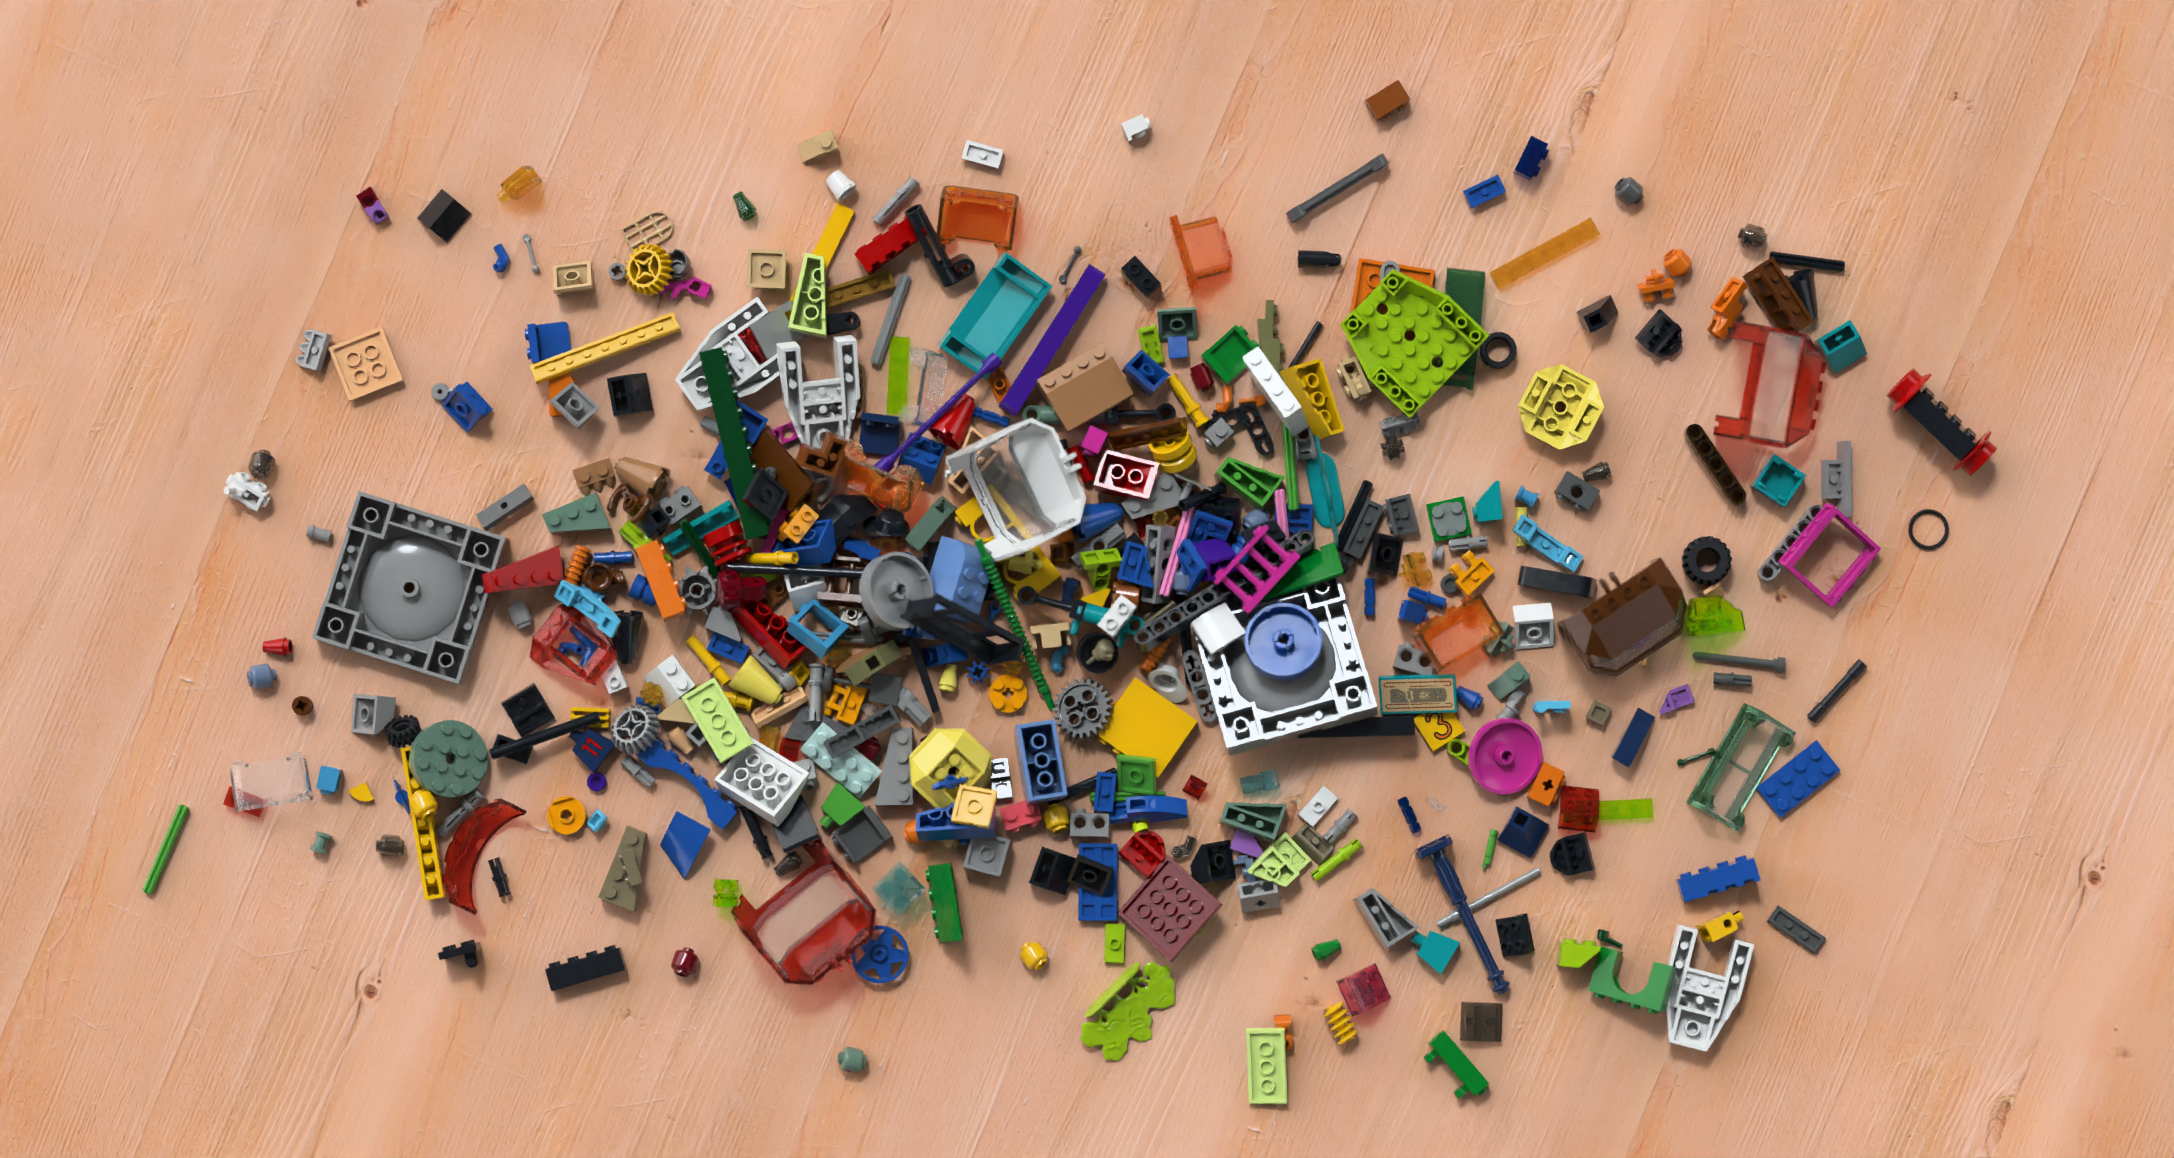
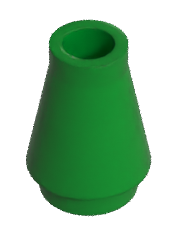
M1335 939L1315 944V947L1311 948L1317 962H1324L1340 950L1341 945Z

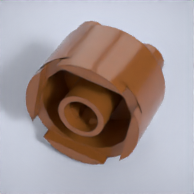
M1118 579V582L1113 583V593L1116 594L1115 601L1120 595H1123L1137 606L1136 611L1132 615L1139 616L1136 615L1137 611L1141 612L1142 606L1139 585Z

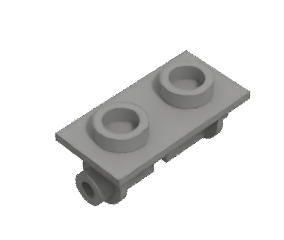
M1403 413L1401 416L1387 417L1379 422L1383 437L1388 438L1400 435V427H1403L1404 433L1418 430L1417 428L1421 427L1417 413L1411 418Z

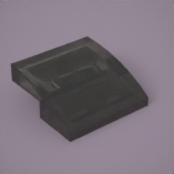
M1461 1002L1460 1040L1501 1042L1503 1003Z

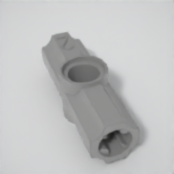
M1115 523L1071 558L1079 569L1082 570L1084 567L1079 559L1080 552L1095 551L1093 545L1097 541L1104 543V549H1110L1127 535L1119 524Z
M901 684L897 706L921 727L932 715L918 702L916 696Z

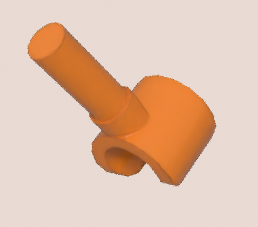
M1263 395L1238 400L1239 404L1255 402L1257 407L1267 403Z

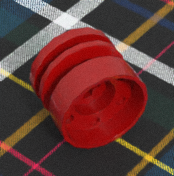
M739 521L718 528L702 537L707 548H717V551L710 555L711 558L721 557L713 562L715 567L728 565V562L734 563L752 552L750 546L741 548V546L748 543V540L738 541L737 537L744 533Z

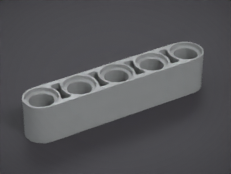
M1810 506L1758 568L1757 575L1760 580L1770 581L1778 575L1783 566L1775 561V554L1779 552L1784 555L1789 549L1787 540L1789 538L1796 540L1801 534L1799 525L1805 523L1808 526L1814 519L1811 515L1812 509L1817 508L1820 511L1823 506ZM1765 567L1771 569L1772 574L1769 578L1764 577L1762 574V570Z

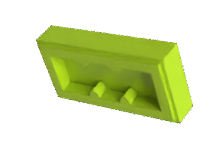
M1156 324L1138 328L1142 350L1157 364L1165 362Z
M1106 923L1104 962L1124 963L1125 924Z

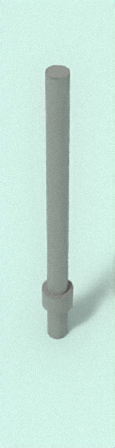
M1536 867L1469 903L1470 911L1540 875L1539 868ZM1454 909L1447 916L1436 922L1439 928L1452 921L1460 920L1461 915L1458 910Z

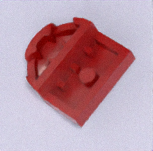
M1139 831L1129 839L1118 854L1144 878H1147L1163 861L1166 854L1165 843L1153 831Z

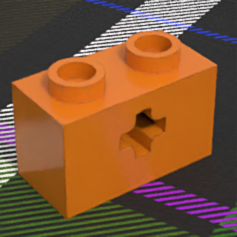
M1542 762L1526 797L1548 807L1550 803L1554 804L1558 796L1555 792L1558 786L1562 787L1565 781V771ZM1551 780L1550 785H1552V788L1544 790L1543 782Z

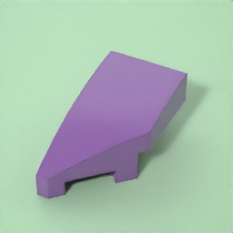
M1689 684L1669 690L1659 711L1660 715L1695 702Z
M1236 830L1230 849L1258 858L1263 853L1260 841L1255 836Z

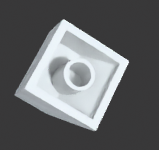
M1551 603L1512 606L1515 649L1554 646V618Z
M671 655L643 677L665 708L697 686L675 655Z

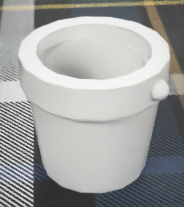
M841 170L832 173L825 181L837 201L844 200L857 187Z

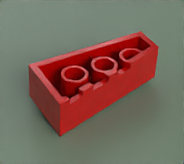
M744 600L740 607L736 608L732 616L784 670L810 651L809 648L786 632L789 623H787L785 617L782 615L778 616L771 611L770 607L759 600Z

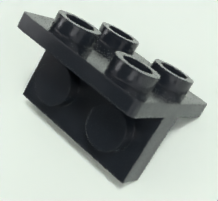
M1527 913L1495 920L1503 957L1529 954L1535 951Z

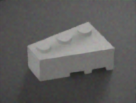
M1164 473L1155 479L1149 500L1129 498L1121 505L1129 517L1135 520L1177 507L1183 490L1170 473Z
M1374 888L1353 899L1383 949L1388 948L1420 928Z

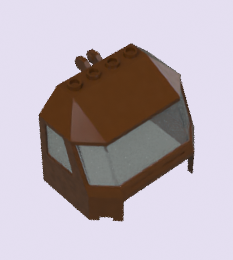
M1661 557L1650 561L1651 564L1622 584L1616 575L1610 572L1609 577L1616 585V588L1610 590L1607 582L1601 578L1598 581L1606 594L1573 616L1557 623L1588 671L1619 676L1682 634L1688 607L1681 587Z

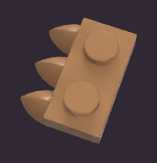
M609 458L572 470L577 486L585 496L590 495L591 485L596 491L601 493L603 480L610 488L615 486L616 478Z

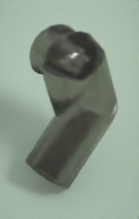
M1188 835L1183 845L1175 846L1171 849V854L1175 858L1190 855L1197 838Z

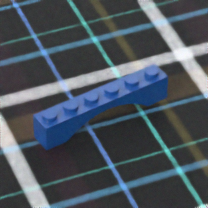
M657 736V741L651 743L652 747H646V752L641 750L639 754H635L649 767L669 769L689 780L700 793L706 806L708 818L722 830L737 815L738 811L736 808L738 806L730 799L725 801L721 797L723 795L721 791L716 787L710 788L707 785L709 781L701 774L699 776L695 775L692 772L694 768L687 762L681 763L678 760L680 756L672 749L670 751L666 750L663 747L665 743Z

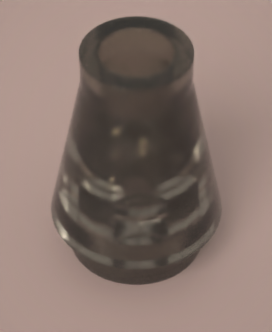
M1601 461L1591 468L1582 471L1585 482L1607 480L1608 477L1612 476L1608 462L1603 463Z
M796 851L789 852L774 867V871L781 877L800 868L803 861Z

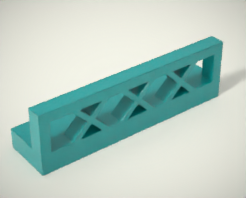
M728 500L693 520L690 524L702 540L704 535L728 525L740 517L731 501ZM681 528L662 538L673 556L692 546Z

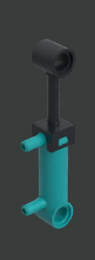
M1030 586L1020 588L1017 593L1019 602L1024 606L1040 603L1069 611V618L1073 619L1069 631L1072 635H1077L1080 621L1097 625L1109 610V608L1074 599L1073 603L1069 604L1039 596ZM1024 592H1032L1033 597L1030 601L1023 600L1022 595ZM1132 615L1119 631L1116 647L1123 648L1127 634L1134 636L1136 631L1130 629L1132 621H1139L1140 628L1145 626L1141 617Z

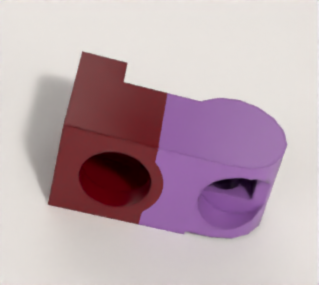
M372 187L356 195L376 225L389 217Z

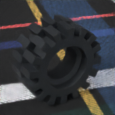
M404 715V717L398 716V719L393 718L392 722L385 726L388 742L392 747L396 746V748H400V746L404 748L406 745L411 746L412 742L421 732L419 722L413 715L409 717L408 715Z

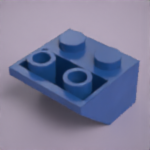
M920 436L913 445L909 446L900 455L895 472L931 485L946 445Z

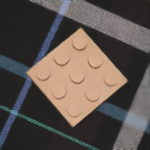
M383 327L328 348L349 401L403 381Z

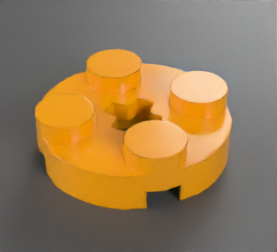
M1010 674L1002 675L991 684L989 699L993 706L1001 712H1015L1025 703L1027 688L1018 677ZM1006 688H1010V691L1014 692L1010 699H1006V696L1002 695Z
M571 796L559 797L552 802L548 809V823L551 828L561 834H573L585 823V807L577 798ZM564 810L572 813L569 821L561 817L564 814Z

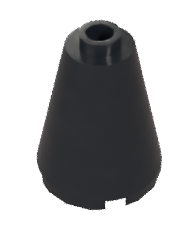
M1813 269L1799 270L1793 272V275L1789 277L1785 275L1815 321V318L1818 316Z
M624 610L613 611L621 621L614 637L611 638L618 661H621V664L633 663L632 660H635L637 657L644 618L643 612L630 610V613L624 612Z

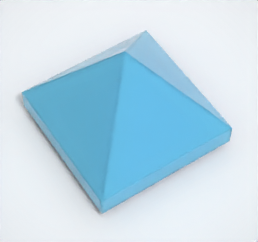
M597 809L586 824L594 832H598L606 826L608 817Z

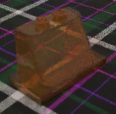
M1177 215L1169 217V223L1177 243L1191 294L1198 292L1197 282L1232 272L1229 260L1232 254L1229 246L1225 247L1224 239H1227L1224 228L1220 229L1216 216L1182 225L1179 224Z

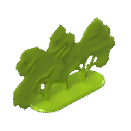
M1140 962L1131 965L1088 1008L1085 1017L1090 1018L1096 1013H1099L1096 1021L1086 1022L1082 1025L1080 1040L1087 1047L1103 1045L1102 1052L1106 1060L1118 1061L1128 1050V1038H1134L1138 1042L1152 1039V1031L1150 1030L1152 1016L1148 1014V1010L1150 1008L1164 1009L1175 1004V981L1170 977L1171 970L1168 965L1160 967L1155 962H1148L1144 966L1143 976L1139 978L1133 977L1140 968ZM1145 976H1149L1150 979L1147 980V979H1144V977H1145ZM1142 981L1148 983V986L1142 988L1137 986L1136 983L1140 984ZM1127 983L1132 985L1131 994L1127 998H1120L1117 995ZM1112 998L1115 999L1111 1011L1102 1009ZM1103 1016L1107 1020L1106 1023L1102 1021Z

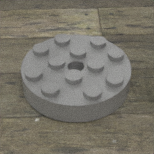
M891 552L873 559L865 567L861 575L859 592L862 605L868 616L877 625L888 630L898 631L915 626L900 618V615L906 611L908 601L934 596L933 584L928 571L918 559L907 553Z

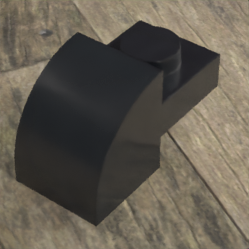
M497 734L492 748L515 739ZM533 746L503 757L527 764Z

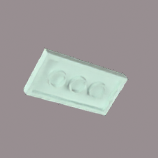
M822 722L800 750L856 797L860 798L880 775L882 770L854 747L832 759L823 742L837 735V733Z

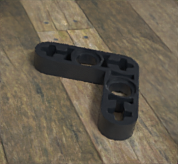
M1252 403L1243 404L1209 420L1206 424L1205 429L1207 431L1211 427V423H1216L1220 418H1223L1226 422V417L1234 414L1237 417V422L1229 426L1233 429L1245 423L1253 443L1260 454L1268 455L1274 448L1273 441L1260 413ZM1248 406L1250 409L1253 408V418L1258 416L1259 420H1255L1248 424L1247 421L1251 419L1249 415H1244V412L1246 411L1245 407ZM1256 423L1260 424L1263 428L1262 432L1258 435L1254 434L1251 430L1252 426ZM1266 434L1267 437L1263 439L1265 443H1270L1269 451L1261 450L1262 443L1260 440L1256 442L1255 438Z

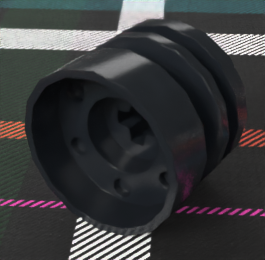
M1100 632L1089 633L1084 636L1078 643L1076 650L1077 659L1081 666L1094 673H1104L1112 669L1119 656L1115 641L1108 635ZM1102 639L1111 640L1115 649L1113 658L1110 661L1095 660L1088 665L1086 661L1093 656L1092 650H1094L1098 642Z

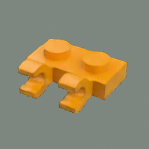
M1470 550L1461 556L1462 560L1470 565L1465 572L1457 563L1447 569L1451 575L1457 578L1453 583L1466 597L1495 571L1483 557L1477 559Z

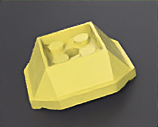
M1559 364L1535 372L1518 404V409L1526 433L1561 450L1587 441L1604 409V405L1595 381L1563 364ZM1557 402H1561L1565 406V410L1561 413L1555 410Z
M935 728L909 755L910 784L935 808L951 806L950 804L956 801L959 786L932 790V785L944 781L946 776L953 775L957 779L959 777H968L969 780L964 785L983 788L991 780L992 755L964 728ZM951 767H956L955 773L948 774V770Z

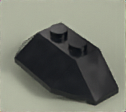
M837 494L817 513L819 517L816 521L826 519L833 521L837 549L878 509L865 495Z

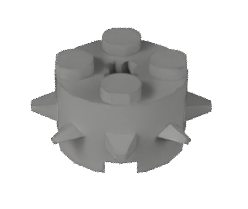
M687 566L686 575L681 580H677L680 590H678L679 597H684L687 604V615L690 616L695 609L703 610L706 615H709V606L714 601H718L716 592L717 579H713L708 575L707 566L700 572L693 571ZM697 585L703 589L699 596L693 594Z

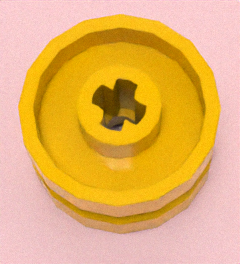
M1188 430L1185 437L1149 444L1155 461L1160 464L1159 469L1165 473L1180 472L1188 468L1197 457V450Z

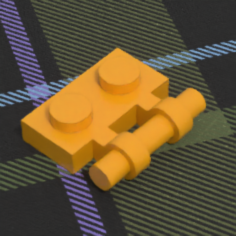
M835 682V685L833 684L831 688L830 698L828 701L826 700L824 705L826 706L824 714L831 716L833 709L837 710L836 719L854 725L868 689L848 685V688L844 689L842 688L843 684ZM839 693L844 694L841 706L836 704Z

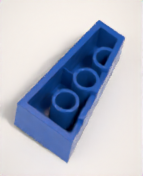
M955 803L942 809L939 807L916 814V834L919 841L996 837V803L989 829L952 823L951 818Z
M1746 855L1736 857L1735 862L1729 864L1728 861L1717 863V867L1712 869L1709 866L1698 869L1699 873L1691 875V872L1680 874V878L1676 879L1682 901L1687 902L1711 895L1710 893L1726 891L1730 887H1740L1750 881H1761L1755 859L1746 858Z

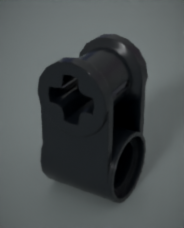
M852 311L826 314L827 335L857 329L860 325V317ZM849 316L856 319V321H853V325L846 322V320H849Z

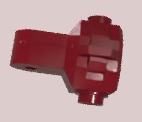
M731 569L719 572L716 592L720 607L724 610H731L740 607L744 600L765 598L767 581L765 578L757 576L741 577L737 571Z

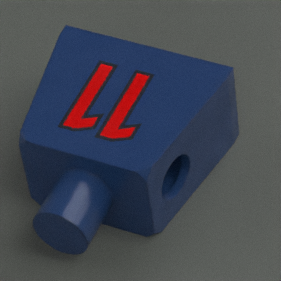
M587 729L584 734L577 730L571 732L568 736L577 743L572 751L592 772H596L615 747L611 739L592 729Z

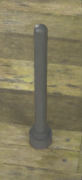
M1705 652L1693 653V658L1699 660L1769 667L1780 673H1784L1786 658L1784 657L1767 660Z

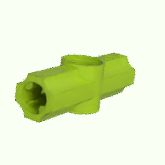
M630 520L618 531L621 536L633 545L634 549L654 541L652 538H648ZM667 553L663 556L665 562H670L672 559Z

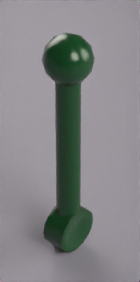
M1710 748L1706 752L1695 756L1678 759L1677 764L1683 766L1686 762L1706 755H1714L1716 751L1714 748Z

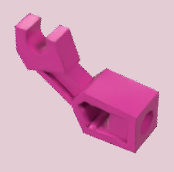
M696 277L677 282L668 281L669 285H663L664 291H661L660 294L665 296V292L671 290L672 295L670 298L674 300L681 290L688 289L689 293L707 299L712 285ZM695 282L701 284L698 292L690 289V286H693Z

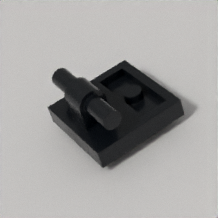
M473 939L462 942L461 947L456 948V944L443 947L442 952H439L438 956L439 960L464 954L467 966L473 968L479 964L477 951L482 948L480 942L475 943Z

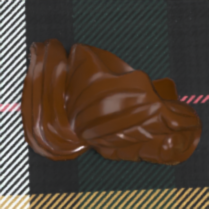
M603 563L590 565L582 574V583L587 588H590V590L596 592L606 590L611 584L627 585L623 571L619 569L611 570Z

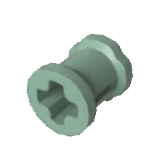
M316 831L315 834L317 836L310 850L327 854L326 848L332 836Z

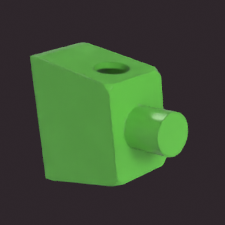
M838 782L821 807L826 814L819 822L826 829L834 822L842 826L866 806Z

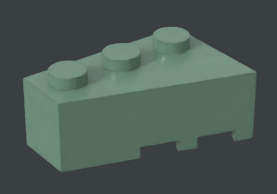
M597 493L542 514L550 533L612 529Z
M1226 802L1218 824L1273 843L1287 804Z

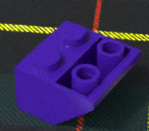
M1214 538L1193 543L1207 566L1200 582L1215 580L1214 574L1220 568L1224 570L1237 555L1226 541ZM1233 567L1227 575L1231 574L1237 569Z

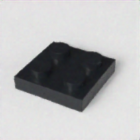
M761 468L756 471L742 501L770 523L774 521L789 491Z

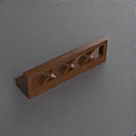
M1178 417L1108 432V439L1113 450L1117 451L1185 437L1188 419L1187 417Z

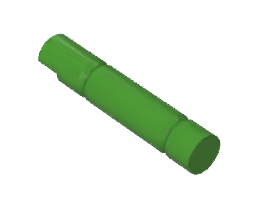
M1490 829V836L1482 865L1484 869L1487 868V864L1491 865L1498 833L1496 830Z

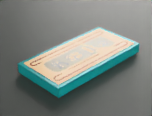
M1456 674L1385 675L1378 677L1381 714L1448 713L1458 711Z

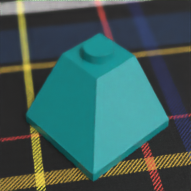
M1500 481L1493 482L1475 503L1476 507H1472L1473 519L1477 518V522L1500 521L1503 519Z

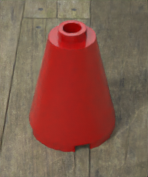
M965 394L959 401L957 400L936 423L932 424L928 429L929 433L936 439L939 436L945 445L959 449L963 445L976 406L974 398Z

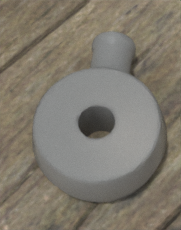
M437 383L432 387L431 394L435 400L443 401L454 388H448L444 383Z

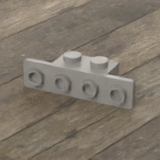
M1838 441L1837 460H1821V499H1837V509L1847 518H1851L1853 510L1851 441Z

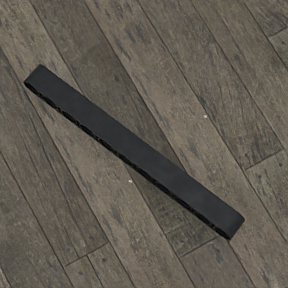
M1304 529L1278 545L1285 551L1289 549L1295 550L1301 556L1299 558L1301 559L1315 549V536L1311 530ZM1306 539L1311 540V541L1308 542V543H1303V542H1302V541H1304V540H1306ZM1272 549L1262 554L1269 563H1271L1272 559L1278 560L1275 563H1271L1273 566L1276 565L1278 567L1283 562L1281 557ZM1255 559L1244 565L1260 581H1265L1269 577L1268 571ZM1256 569H1261V570H1262V571L1259 572V573H1255V572H1254V570H1256ZM1238 570L1227 575L1244 592L1255 587ZM1239 579H1245L1242 583L1237 582ZM1221 581L1218 585L1212 584L1138 629L1134 634L1137 649L1141 652L1153 649L1191 626L1190 623L1207 611L1224 602L1227 604L1238 596L1230 589L1226 593L1221 592L1223 589H1229ZM1206 599H1213L1212 602H1205ZM1192 608L1197 609L1195 612H1188ZM1176 618L1181 619L1179 622H1172ZM1159 628L1164 629L1162 632H1156ZM1143 638L1148 639L1146 642H1140Z

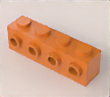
M655 540L635 548L663 621L666 622L686 614L684 608H687L684 597H679L677 591L680 590L677 579L673 580L670 573L673 572L670 562H665L663 557L666 555L663 544L659 545L658 541Z

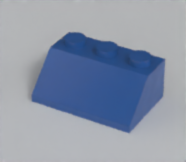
M831 519L815 521L797 544L788 537L783 542L778 539L773 553L776 551L797 552L799 556L798 562L796 564H784L789 566H811L829 563L836 550L833 521Z

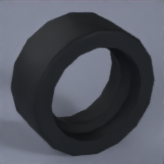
M1503 332L1489 334V337L1480 346L1482 361L1494 369H1502L1508 366L1517 354V346L1514 339ZM1495 339H1501L1509 346V355L1501 362L1493 361L1487 354L1488 344Z

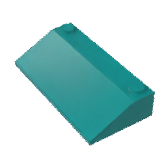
M1003 252L937 346L977 373L983 366L982 362L992 352L1000 359L1004 356L1053 286L1011 255ZM989 372L987 375H984V377L982 378L986 380L991 374V372Z

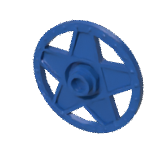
M877 925L865 929L856 937L852 945L851 960L855 970L861 977L873 983H887L896 979L904 971L908 963L909 950L905 939L898 931L888 926ZM873 930H884L877 940L865 935ZM893 934L899 938L904 950L892 947ZM857 944L866 953L858 962H856L855 956ZM904 961L899 971L891 976V963ZM875 968L881 979L871 978L864 974L863 971Z

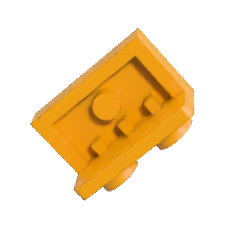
M803 504L799 509L796 507L789 514L791 519L788 522L784 521L778 528L780 533L776 538L783 542L788 537L795 544L799 543L819 515L806 504Z

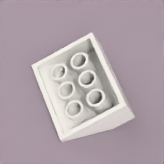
M751 737L754 744L734 755L715 778V782L721 792L779 827L791 812L810 774Z

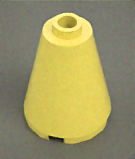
M751 655L746 659L728 685L734 690L770 705L773 702L777 704L783 696L780 693L782 688Z

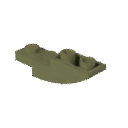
M1266 300L1265 319L1257 320L1259 344L1262 353L1279 375V371L1283 370V362H1280V355L1284 354V343H1280V339L1273 338V335L1277 334V324H1273V316H1277V305H1274V300Z

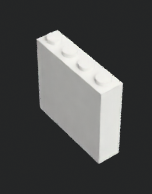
M1257 347L1242 357L1251 379L1291 435L1294 437L1309 427L1300 404L1260 348Z

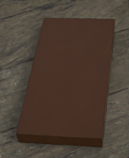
M766 429L751 446L753 455H750L751 462H755L757 470L762 468L765 471V468L768 466L776 468L775 480L789 491L783 505L788 511H793L814 487L815 483L771 431Z

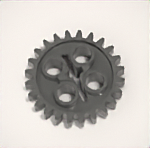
M1081 678L1080 683L1074 679V685L1067 682L1068 688L1061 687L1063 693L1056 694L1059 697V701H1053L1057 705V707L1052 709V711L1057 713L1053 716L1055 720H1058L1056 725L1061 727L1060 731L1066 732L1068 737L1073 735L1075 740L1079 736L1082 740H1085L1086 735L1092 739V733L1099 736V729L1105 731L1104 723L1110 724L1107 717H1113L1109 713L1110 710L1114 709L1113 706L1109 705L1113 702V699L1108 698L1110 692L1105 691V686H1100L1098 681L1094 682L1091 678L1087 682L1086 679ZM1093 693L1092 699L1087 701V696ZM1075 699V704L1069 707V702ZM1097 711V716L1091 719L1092 713ZM1079 717V722L1073 725L1074 719Z

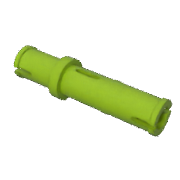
M1354 838L1344 848L1340 847L1335 855L1311 872V874L1319 882L1345 860L1349 861L1350 857L1363 848L1357 838Z

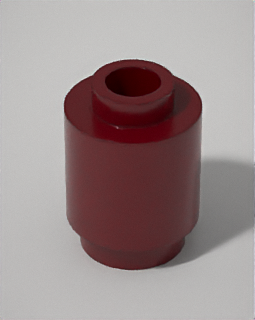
M1204 363L1190 368V376L1197 391L1201 390L1203 393L1212 389L1214 380Z

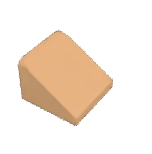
M1716 582L1701 591L1708 604L1724 595L1720 582Z

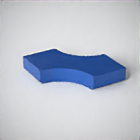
M848 537L844 543V549L855 552L859 558L873 560L881 556L882 550L870 546L866 540Z

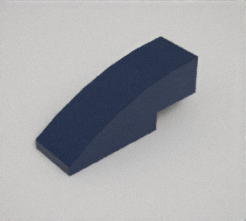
M1637 708L1611 758L1629 767L1655 717Z

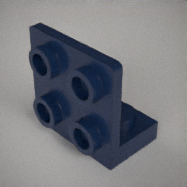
M862 412L858 451L883 455L895 453L898 446L901 418L898 416Z

